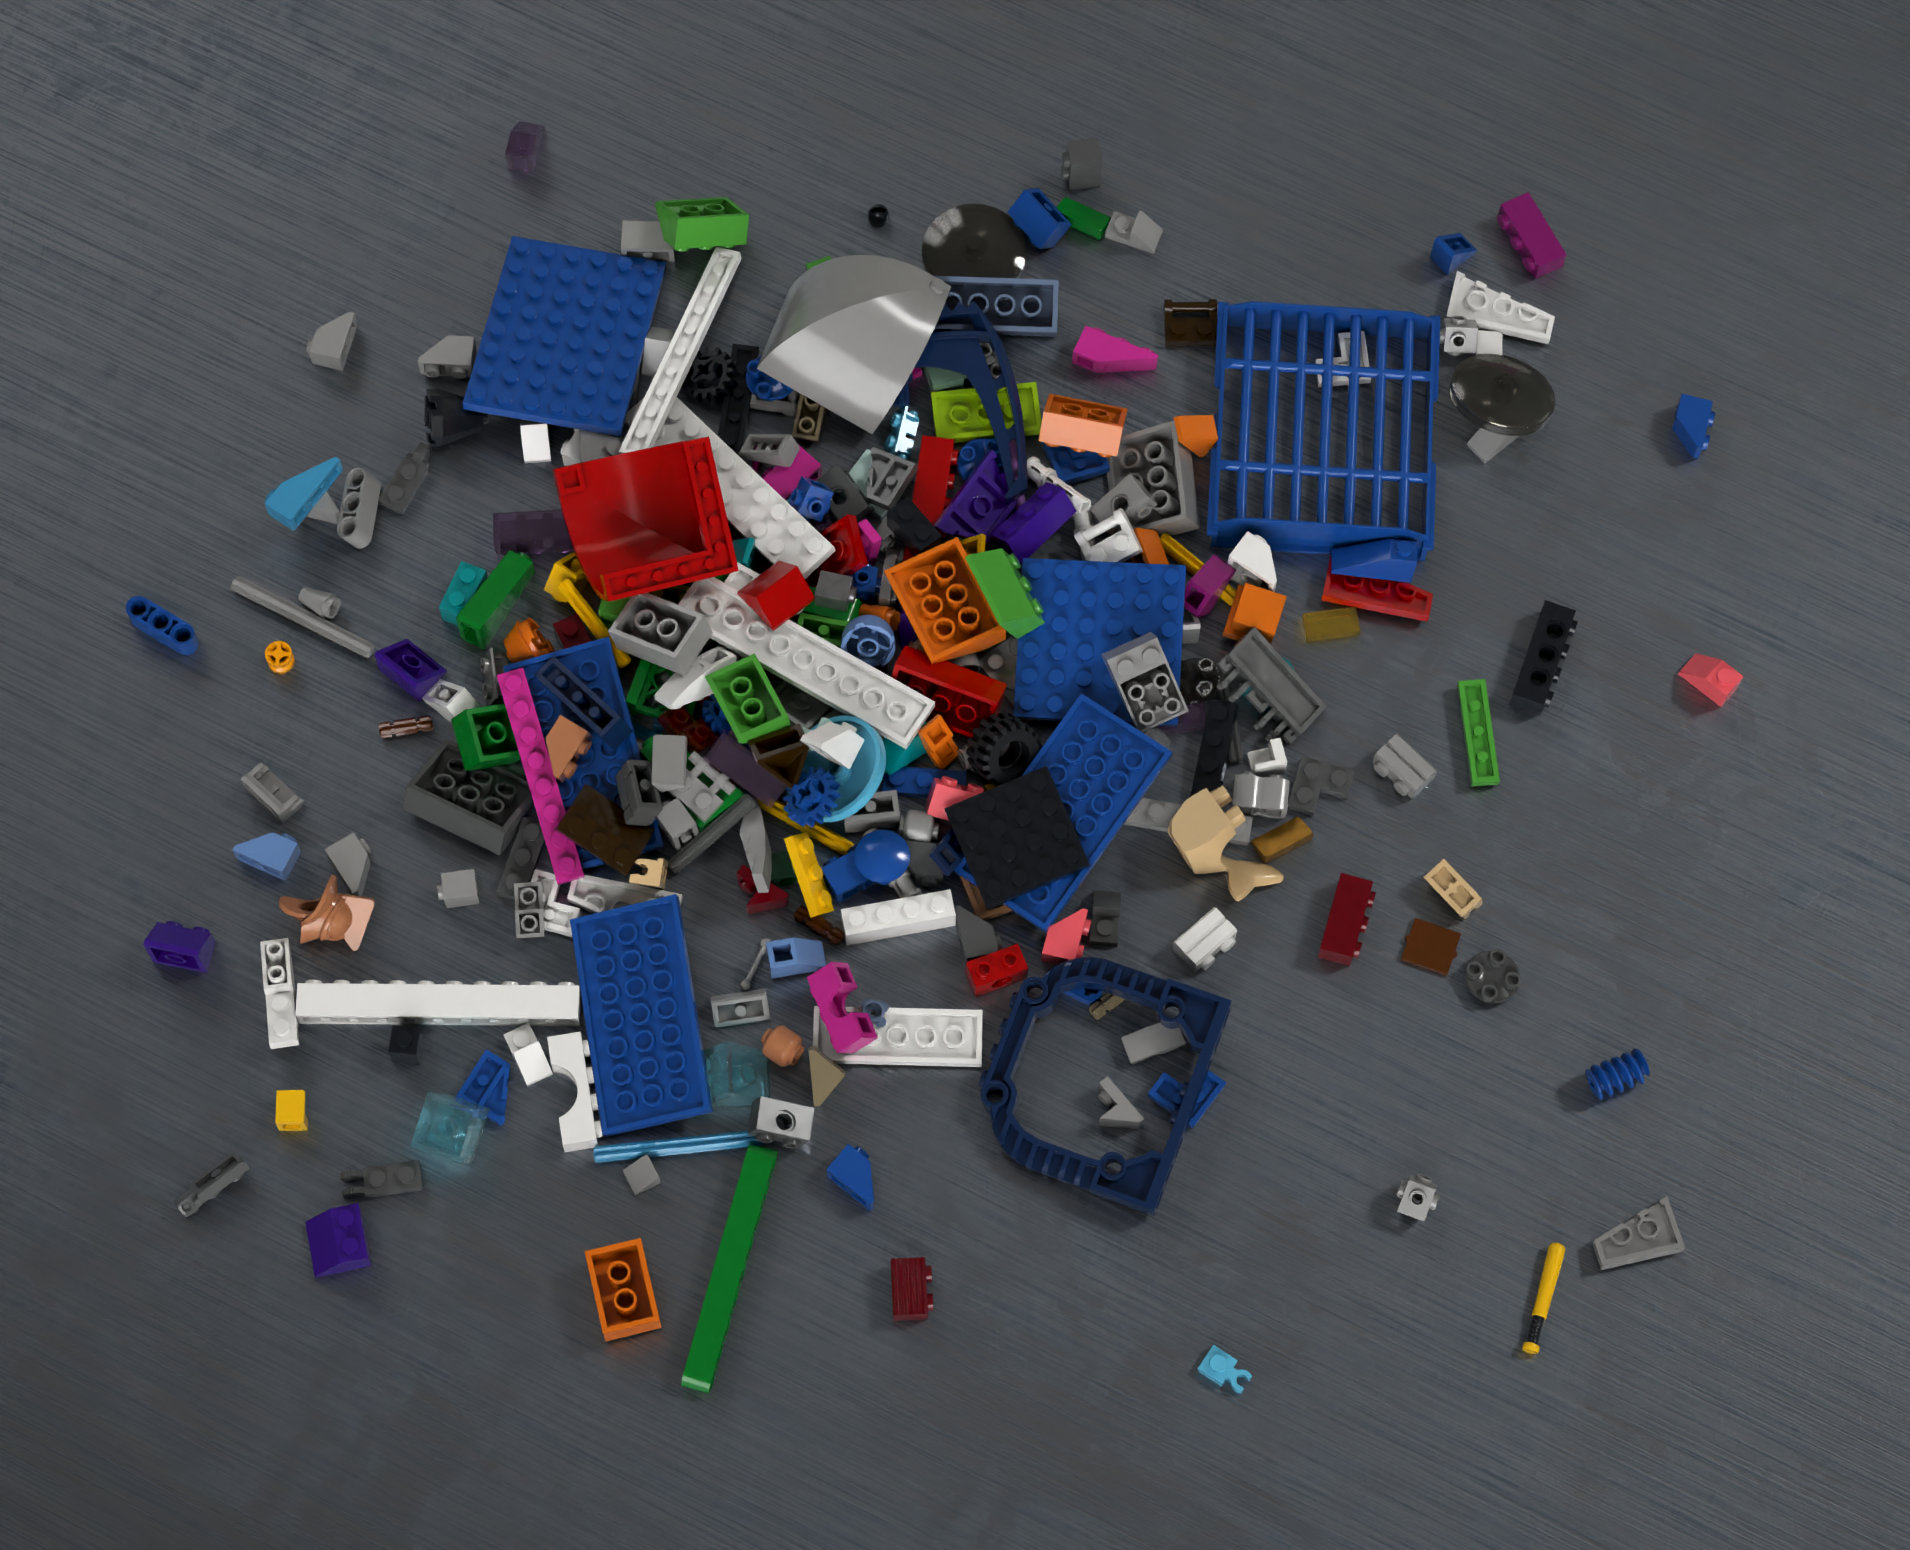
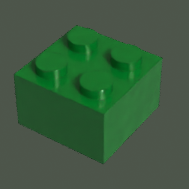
M505 704L466 709L451 719L465 772L509 765L521 759Z

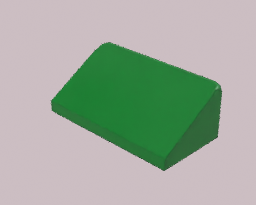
M1064 197L1056 207L1072 224L1070 227L1099 240L1102 238L1111 217L1067 197Z

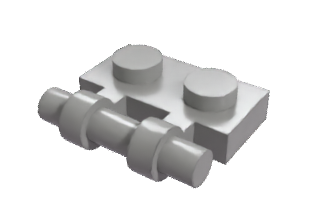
M694 751L688 757V760L695 767L691 772L686 769V787L668 792L675 798H678L702 822L706 823L723 804V800L717 796L722 789L730 796L736 787L729 781L730 778L724 772L721 774L710 765L711 761L704 756L702 758ZM703 773L714 782L710 788L698 779Z

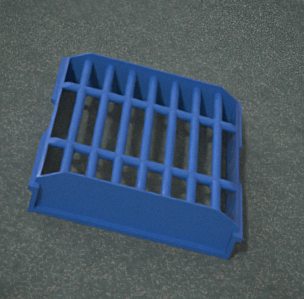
M1256 301L1229 305V302H1218L1214 387L1218 389L1217 412L1214 414L1218 439L1213 445L1215 448L1211 449L1207 520V536H1211L1210 547L1234 549L1247 531L1253 535L1263 537L1270 546L1271 551L1330 555L1333 549L1391 538L1416 541L1417 561H1425L1427 551L1434 550L1436 463L1432 462L1433 403L1438 400L1440 316L1430 315L1426 317L1410 311ZM1227 326L1244 327L1243 359L1225 358ZM1255 328L1271 329L1269 361L1253 360ZM1281 330L1297 331L1296 362L1280 361ZM1361 331H1364L1365 335L1377 336L1376 367L1360 366ZM1308 332L1324 333L1323 364L1307 363ZM1350 332L1349 366L1333 365L1334 333ZM1387 337L1403 338L1402 369L1386 368ZM1414 338L1427 339L1426 371L1413 370ZM1225 368L1241 369L1242 371L1238 460H1221ZM1254 370L1267 371L1269 373L1265 462L1249 461L1252 379ZM1280 372L1295 374L1292 464L1276 463ZM1306 374H1319L1322 376L1319 466L1302 465ZM1333 376H1347L1349 378L1345 467L1329 466ZM1360 377L1375 379L1372 469L1356 468ZM1386 379H1396L1402 382L1399 471L1383 470ZM1413 381H1426L1423 473L1410 472ZM1220 470L1236 471L1235 518L1218 521ZM1249 472L1264 474L1262 519L1246 518ZM1275 474L1291 476L1289 520L1273 519ZM1302 476H1316L1318 478L1316 522L1300 521ZM1330 477L1344 478L1343 524L1327 523ZM1356 479L1371 480L1370 526L1354 525ZM1383 481H1394L1399 484L1397 527L1381 526ZM1410 483H1423L1421 533L1408 529Z

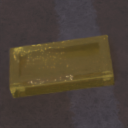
M1356 607L1302 614L1306 642L1360 635L1361 631Z

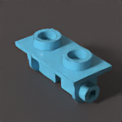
M908 406L893 413L890 420V426H892L891 434L887 437L884 444L886 452L906 460L911 457L914 440L905 436L915 437L919 423L918 413L912 410L907 412Z

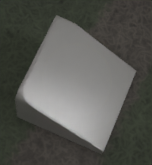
M648 1154L622 1170L635 1196L661 1183Z

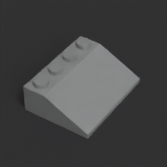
M1174 420L1123 435L1118 456L1106 457L1110 466V471L1107 473L1109 491L1131 474L1144 485L1158 504L1148 516L1139 520L1132 528L1157 530L1159 536L1163 533H1168L1170 536L1199 529L1200 521L1191 450L1178 441Z

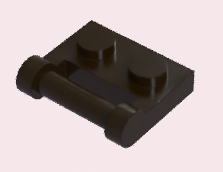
M1164 299L1165 346H1216L1217 299H1208V302H1172V299ZM1208 312V318H1173L1172 313Z

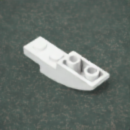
M721 646L708 650L696 657L685 676L678 673L673 674L657 691L655 700L671 710L679 709L693 701H700L704 697L713 694L705 676L744 657Z
M289 939L262 941L260 945L269 1045L271 1049L299 1045V1022L295 1016L296 990Z

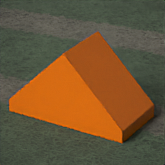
M1213 415L1174 417L1178 441L1200 458L1204 457L1218 439Z

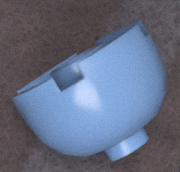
M870 614L860 615L852 619L844 628L841 638V649L872 667L879 665L883 667L893 658L896 650L893 629L888 622L878 616Z

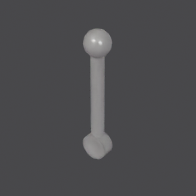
M764 938L761 940V949L746 979L740 983V987L743 990H748L751 987L750 981L767 950L766 942H770V939Z

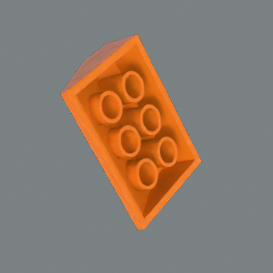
M958 537L884 570V574L931 664L980 652L1006 640V630L998 624L965 559L967 554Z

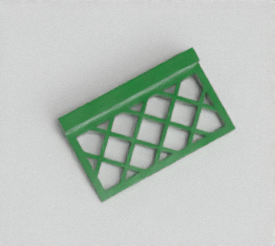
M713 640L711 644L704 646L698 655L717 647L719 643ZM641 659L626 698L630 714L636 716L637 713H641L688 728L698 701L685 704L687 708L685 718L673 715L671 709L664 705L655 709L644 706L646 699L654 696L662 687L657 686L654 680L655 675L665 670L669 678L673 674L671 670L661 666L658 667L656 664Z

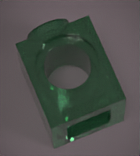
M788 850L771 853L772 873L770 882L779 888L799 884Z

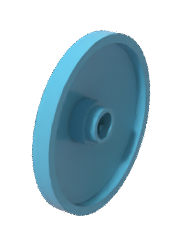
M845 715L829 718V720L838 725L846 722L857 728L856 734L864 739L851 768L848 769L832 763L816 751H808L802 769L808 774L810 767L816 770L821 767L835 776V781L840 784L836 791L841 794V797L834 801L838 807L830 809L832 816L828 817L825 815L823 817L824 822L843 820L858 812L873 797L884 775L886 751L881 736L871 725L854 716ZM817 724L816 726H814V727H813L812 729H810V730L816 729L817 726H818V724Z

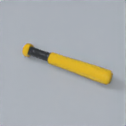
M1553 1242L1548 1247L1532 1312L1533 1320L1530 1333L1528 1334L1529 1337L1527 1342H1524L1522 1345V1350L1531 1354L1539 1353L1540 1346L1538 1341L1544 1320L1547 1318L1566 1248L1560 1243Z

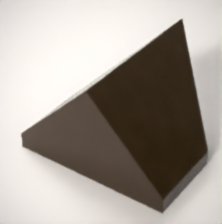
M800 723L747 741L759 766L791 790L794 784L798 785L809 750V746L800 741L802 735L805 734Z

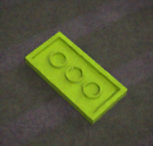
M1036 382L1016 384L1021 404L1025 436L1039 435L1042 421ZM1004 387L997 392L1005 428L1008 430L1013 425V420ZM974 388L931 392L936 437L954 439V443L969 442L978 438L995 439L986 411Z

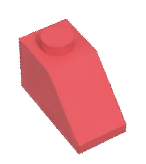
M1697 653L1693 655L1678 673L1720 707L1738 689L1744 677L1722 659Z

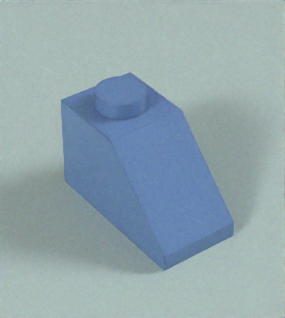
M272 832L237 844L233 848L237 860L285 881L301 854L297 840L285 833H282L280 836Z

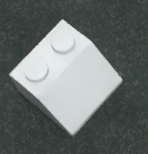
M1247 531L1228 558V564L1236 569L1231 581L1237 585L1244 586L1245 583L1275 592L1277 578L1270 546L1263 537L1253 535Z

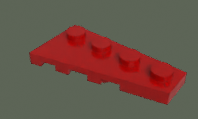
M1330 554L1321 601L1428 622L1433 599L1432 593L1407 582L1331 574Z

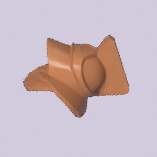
M332 874L324 893L317 900H303L283 896L279 897L278 904L283 912L301 921L300 944L318 938L321 941L345 939L351 950L356 951L361 945L375 900L370 897L338 893L337 876Z

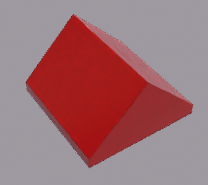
M777 561L738 591V595L773 631L815 600L798 566L783 561Z

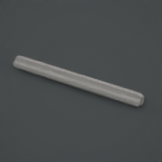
M236 576L233 579L231 589L242 596L365 658H370L375 650L373 643L241 576Z

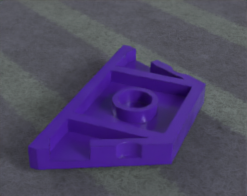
M993 450L988 451L933 525L938 532L962 539L984 534L986 535L987 544L991 535L1016 506V500L1005 503V495L1008 492L1004 472L1000 473L994 458L997 456Z

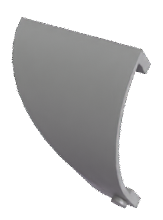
M849 255L824 261L803 273L790 287L757 369L873 434L893 405L918 362L938 322L951 286L916 266L882 256Z

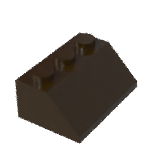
M584 784L554 829L623 876H627L655 831L650 826L627 825L623 809L587 784Z

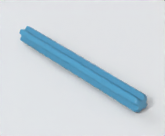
M747 1130L601 1145L594 1147L593 1155L595 1162L600 1163L638 1159L646 1154L649 1157L745 1148L749 1144L761 1146L763 1142L757 1141L754 1136L747 1135Z

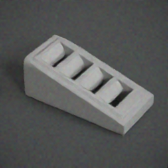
M749 434L738 455L740 458L790 467L800 447L792 435Z

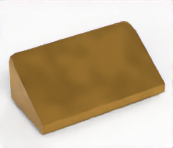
M1297 816L1251 840V844L1262 862L1267 864L1311 841L1313 833L1303 820Z

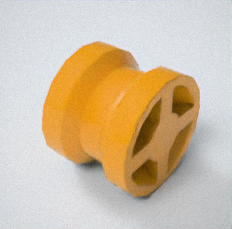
M274 641L266 647L265 659L270 670L274 673L284 674L293 668L295 658L292 649L286 642Z

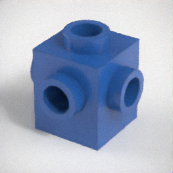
M801 476L797 488L790 495V505L808 522L811 519L821 522L823 516L830 509V500L834 492L824 483Z
M868 564L852 574L851 577H853V587L857 588L856 598L863 604L875 605L877 593L880 594L882 577H878V567Z

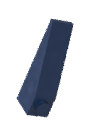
M554 656L534 675L613 751L633 732L615 711Z

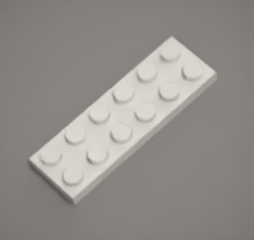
M814 1006L813 1047L818 1048L836 1064L981 1067L983 1010L889 1008L885 1012L886 1025L882 1028H877L876 1025H873L878 1039L857 1052L850 1054L836 1052L830 1042L827 1027L820 1017L819 1007ZM845 1007L848 1014L851 1012L862 1013V1007ZM872 1011L871 1015L875 1016L876 1012Z

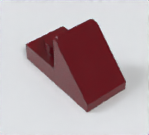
M742 865L737 871L739 887L748 894L755 893L746 906L748 914L787 907L789 904L788 893L771 882L769 893H758L751 869Z

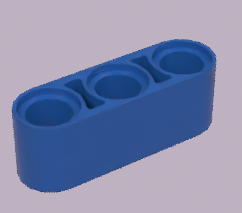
M134 596L127 601L126 612L131 623L136 628L179 654L190 655L197 650L199 641L193 627L189 623L145 597ZM137 610H146L142 615H134ZM162 622L168 623L165 628H157V626ZM190 636L189 640L179 642L181 637Z

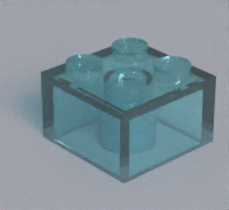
M441 1091L427 1092L411 1147L462 1165L473 1163L490 1108Z

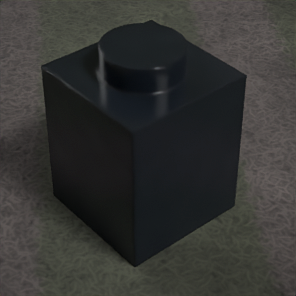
M392 1026L388 1049L392 1062L420 1065L424 1043L421 1028Z

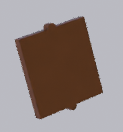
M1415 918L1410 934L1405 937L1407 943L1401 960L1447 976L1452 960L1457 956L1456 948L1461 933Z

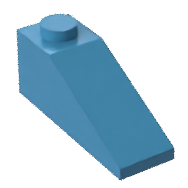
M335 456L282 482L276 490H271L264 503L268 515L295 531L342 473L343 468L340 459Z

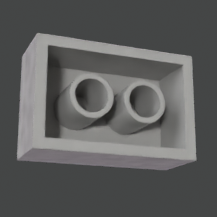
M650 593L631 596L608 630L618 650L685 676L713 633L703 614Z

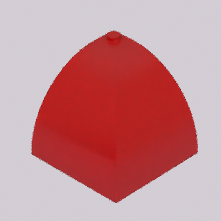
M709 436L552 469L561 510L577 559L590 585L604 601L610 602L739 571Z

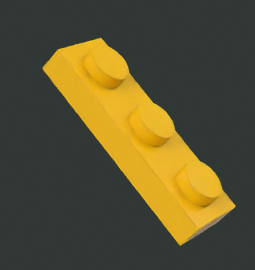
M808 832L784 838L810 918L834 911L832 898L824 882L823 871L818 864L814 845L809 838Z

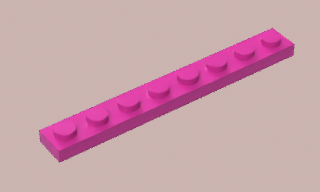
M520 668L498 674V683L557 885L584 878L575 844L554 830L566 812L556 778L553 774L550 757L524 669Z

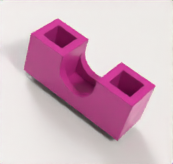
M830 962L807 977L810 992L817 1002L820 1017L827 1027L830 1042L837 1053L853 1054L878 1039L868 1013L851 1012L848 1014L846 1011L845 1001L847 996L858 988L848 963Z

